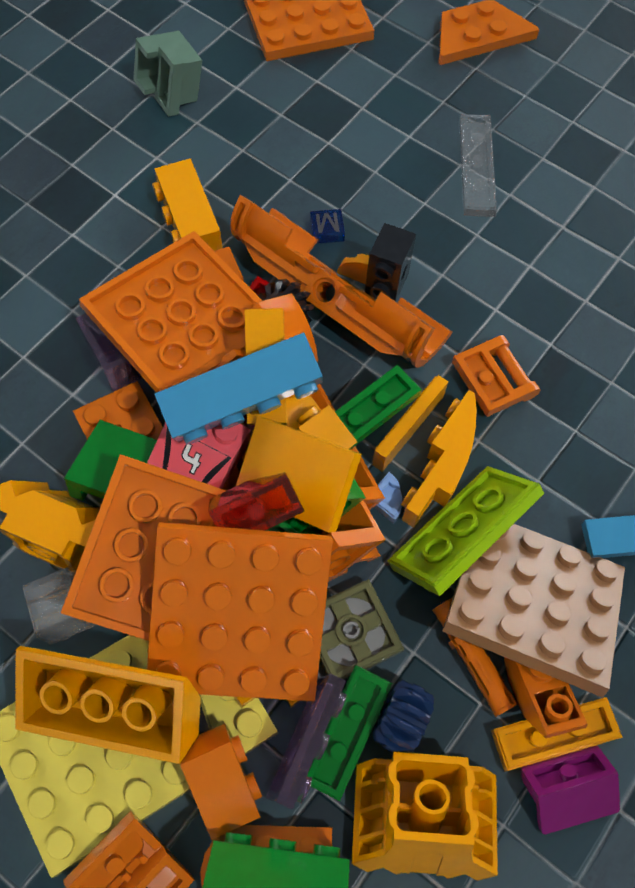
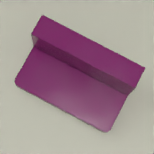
M598 745L521 767L522 781L536 803L538 827L544 835L620 811L619 775Z

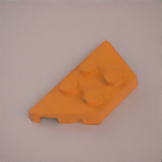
M484 0L443 11L440 21L441 33L438 63L443 65L537 39L540 29L495 0Z

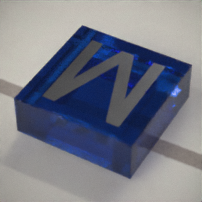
M341 209L310 211L312 235L319 239L317 243L345 241Z

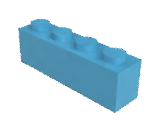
M303 332L159 391L154 395L172 439L177 442L184 440L185 444L189 445L208 437L207 430L221 425L224 430L245 421L243 415L258 410L259 414H265L282 406L280 400L295 394L296 399H301L317 392V385L323 383V375Z

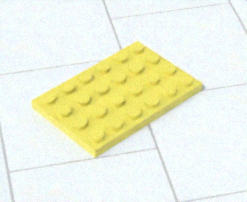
M128 635L89 659L147 670L149 641ZM201 695L212 729L225 723L230 738L239 735L246 754L278 734L259 698L253 699L241 708L232 696ZM15 702L0 710V766L51 878L57 877L83 860L130 811L142 822L190 791L180 764L16 730Z

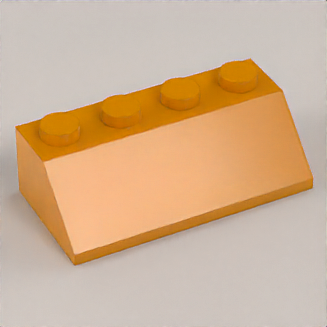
M19 646L16 649V730L176 764L181 763L199 736L201 696L187 677L25 646Z

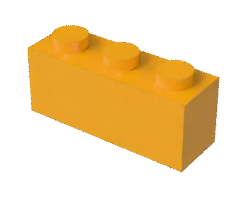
M191 158L154 168L157 182L152 183L157 201H163L165 204L161 209L166 225H173L174 230L170 231L173 243L195 231L214 251L222 249L220 228Z

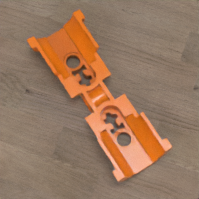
M242 195L239 196L231 216V233L234 238L246 246L253 261L278 280L287 279L290 283H301V292L308 291L311 293L308 299H306L380 353L403 356L406 361H411L413 366L420 368L434 357L453 333V331L438 323L402 297L396 302L383 292H380L375 300L364 291L356 289L336 275L337 272L309 253L319 239L295 224L278 210L272 208L268 213ZM333 285L335 294L333 299L328 302L325 293L327 288Z

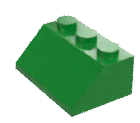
M226 832L225 841H213L202 888H348L350 859L340 857L341 848L314 844L313 853L295 851V841L270 838L269 847L251 845L252 835Z

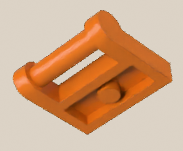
M504 335L454 355L452 364L468 389L475 393V399L486 417L521 401H528L537 396L541 391L535 381H530L509 350L510 343ZM492 355H497L517 385V388L514 389Z

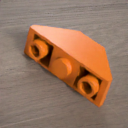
M504 657L508 681L523 716L545 738L587 727L588 723L568 683Z

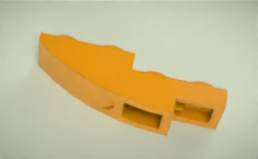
M468 390L461 401L455 398L445 414L449 418L443 427L438 424L427 440L431 447L427 456L430 461L420 476L424 479V482L419 489L412 487L401 504L405 507L402 521L413 528L432 500L443 507L448 504L467 465L474 442L477 413L475 393Z

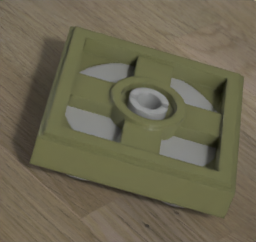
M369 579L326 599L320 660L332 686L349 679L355 665L367 670L404 652L405 649Z

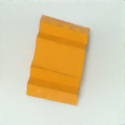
M10 480L1 483L0 511L7 513L0 525V532L10 538L12 544L22 552L75 574L100 507H93L70 497L68 491L50 490L48 482Z
M393 752L392 760L374 758L357 764L352 865L366 872L384 868L396 875L410 872L444 876L447 879L467 875L479 881L498 876L496 775L482 766H469L468 757Z

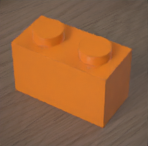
M225 723L200 734L180 763L211 841L226 834V832H231L260 818L255 801L262 798L260 788L253 772L245 775L241 763L248 759L239 735L230 738Z

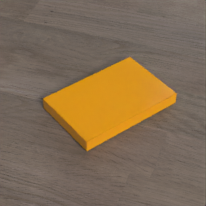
M258 416L234 491L328 533L336 532L362 454L268 418Z

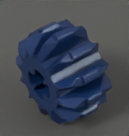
M404 680L396 683L389 692L374 726V741L392 753H413L414 749L418 747L422 736L425 735V730L430 722V717L434 710L433 695L415 683L411 684Z

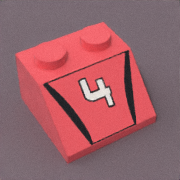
M165 422L147 463L223 489L245 453L251 429L239 424L223 430L222 426L219 425L207 430L208 437L186 445L184 440L177 442L172 439Z

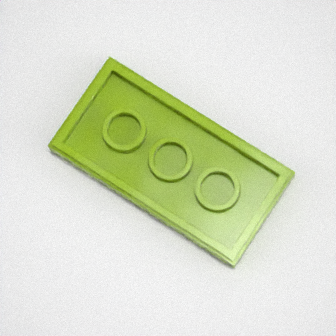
M487 466L395 552L387 562L395 572L441 596L544 495L543 489L539 483Z

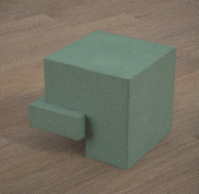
M173 31L136 38L133 80L144 95L155 93V99L168 117L178 115L180 105L196 102L199 92L202 59L181 32Z

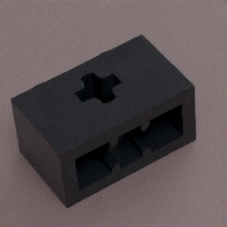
M384 223L369 254L365 293L377 299L380 292H383L394 301H397L409 274L416 239L415 233Z

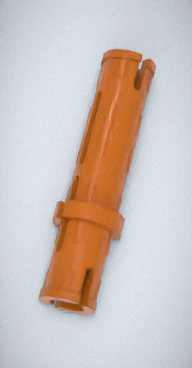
M453 598L432 610L443 627ZM446 633L451 640L448 644L452 650H457L472 678L487 700L494 716L497 717L518 704L506 687L485 650Z

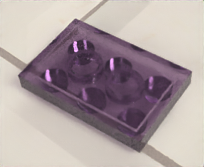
M331 673L317 680L315 701L306 702L266 799L292 810L296 801L303 803L312 782V777L307 775L314 758L317 760L321 759L329 742L330 735L325 733L331 717L337 718L344 706L347 695L341 691L346 682L345 680Z

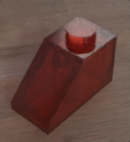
M286 472L246 481L211 498L208 513L216 527L267 530L304 512V508Z

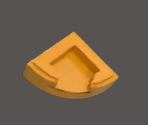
M357 254L356 257H345L337 273L366 284L369 255Z

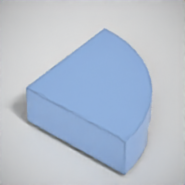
M388 472L378 484L385 499L376 505L374 509L394 524L401 512L402 493L399 482L393 474Z

